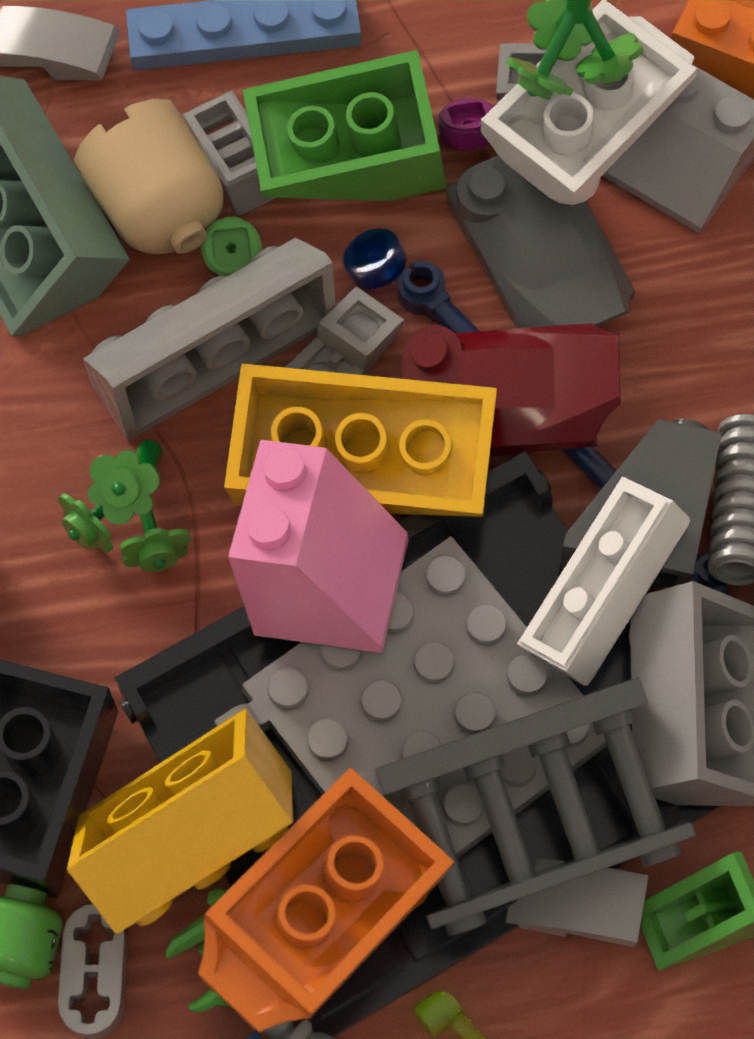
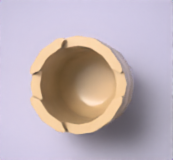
M149 99L131 104L124 109L129 117L128 119L118 123L108 132L105 131L102 124H98L91 130L78 147L74 158L75 164L81 172L82 180L120 237L130 247L148 255L168 254L175 251L179 254L190 252L206 240L208 236L207 228L218 219L223 208L224 195L221 181L187 119L176 109L172 101L169 99Z

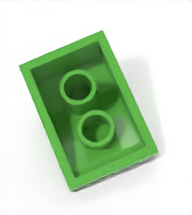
M418 50L242 89L263 197L392 201L447 188L441 152Z

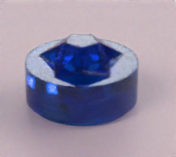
M384 228L371 229L359 234L349 243L343 255L345 269L354 283L363 289H378L390 284L402 273L407 262L406 251L398 237L392 231Z

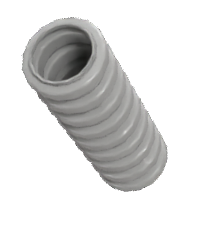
M737 414L720 422L717 429L722 434L715 464V490L712 497L714 506L711 511L713 523L710 527V558L707 567L709 574L716 580L730 585H748L754 583V415Z

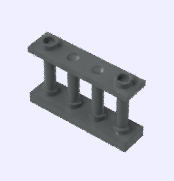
M639 677L374 768L383 794L386 795L398 791L402 803L409 801L418 829L455 861L451 870L437 884L444 905L424 911L427 924L431 929L444 925L447 936L459 934L487 923L483 912L485 910L638 856L643 867L682 854L678 842L696 836L692 823L679 821L665 826L629 724L635 722L631 709L648 703ZM590 723L593 724L596 735H604L639 833L637 837L600 849L565 750L566 746L571 745L567 731ZM527 745L532 758L539 756L575 858L535 872L500 769L506 767L502 754ZM463 768L467 780L474 779L509 879L507 883L473 895L469 893L435 795L436 791L441 790L437 777Z

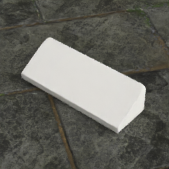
M622 476L517 644L583 686H587L592 681L687 529L690 522L689 516L673 500Z

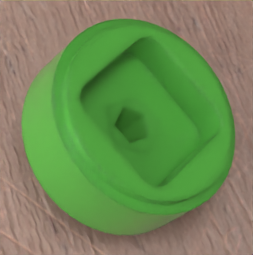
M225 217L212 223L206 230L208 233L206 240L201 244L203 261L208 269L217 276L231 275L250 264L251 260L262 251V243L257 230L246 220L237 217Z

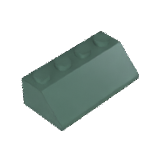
M0 76V316L11 336H22L97 299L130 258L92 193L82 180V176L25 79Z

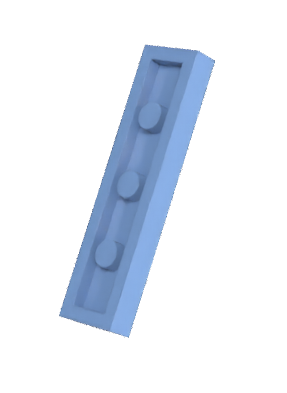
M208 0L126 9L130 60L133 71L361 46V31L356 0Z

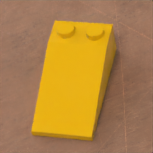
M241 363L224 488L234 505L242 506L260 440L327 448L389 514L483 517L497 388Z

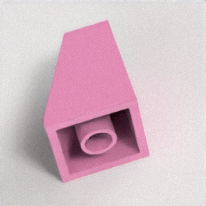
M260 440L228 559L255 636L383 653L408 545V532L327 448Z

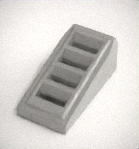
M232 90L183 114L217 172L223 187V195L236 215H243L276 199L274 197H263L261 193L255 157H253L254 150L247 112ZM231 119L234 120L233 123L207 135L205 133Z

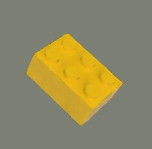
M245 708L78 816L67 871L116 935L134 923H137L139 926L148 925L161 917L169 909L173 898L192 886H195L196 889H203L212 885L228 871L231 861L250 849H253L255 852H261L272 847L288 831V825L293 823L292 771L247 708Z

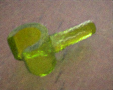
M436 991L414 1007L415 1015L434 1039L450 1027L453 1028L461 1039H488L465 1017L461 1006L450 993Z

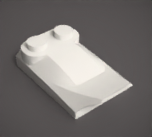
M602 0L593 9V14L606 39L612 42L623 34L634 33L643 48V53L638 58L632 60L633 68L626 76L612 83H602L599 81L595 84H587L584 78L578 76L575 68L582 59L592 54V50L595 48L592 41L589 45L582 46L579 55L571 61L557 59L550 72L565 81L566 85L574 90L571 96L554 92L550 100L539 96L531 97L526 89L516 84L481 119V133L497 152L498 156L541 192L561 204L574 205L585 202L592 197L599 188L601 176L693 81L697 74V68L692 65L695 56L641 16H626L606 0Z

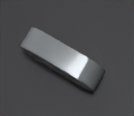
M93 904L84 905L77 909L66 921L62 940L58 997L59 1014L65 1025L77 1036L85 1039H100L114 1032L122 1021L125 1009L128 958L127 929L116 935ZM102 921V925L107 933L114 934L112 941L101 943L99 965H90V950L85 942L78 941L79 935L90 933L93 922ZM89 978H98V995L103 1001L110 1002L109 1009L98 1011L95 1016V1023L86 1024L82 1013L73 1008L75 1002H82L87 999Z

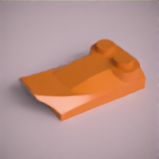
M350 767L205 913V942L198 974L218 996L258 1032L288 1021L310 1019L407 915L424 902L429 892L451 870L455 861Z

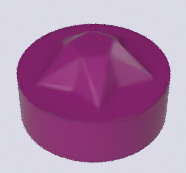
M465 98L451 102L440 111L438 116L441 141L448 147L457 150H475L489 145L490 143L481 133V119L494 106L476 98Z

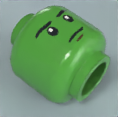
M7 884L5 895L0 896V984L29 990L31 980L44 979L52 970L63 927V919L56 910L44 906L47 893L43 891Z

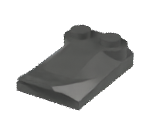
M499 156L472 166L446 189L447 205L516 328L593 323L598 327L630 313L629 302L630 299L634 298L635 289L586 201L574 205L561 204L554 201L508 166Z

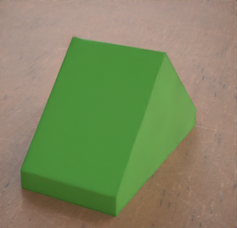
M741 851L731 853L644 900L640 927L658 971L669 969L754 937V880Z

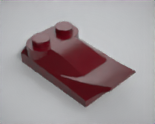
M593 323L454 333L444 326L430 325L420 328L413 333L405 343L401 357V379L497 388L490 455L598 447L597 434L609 414L621 404L619 333L603 330Z

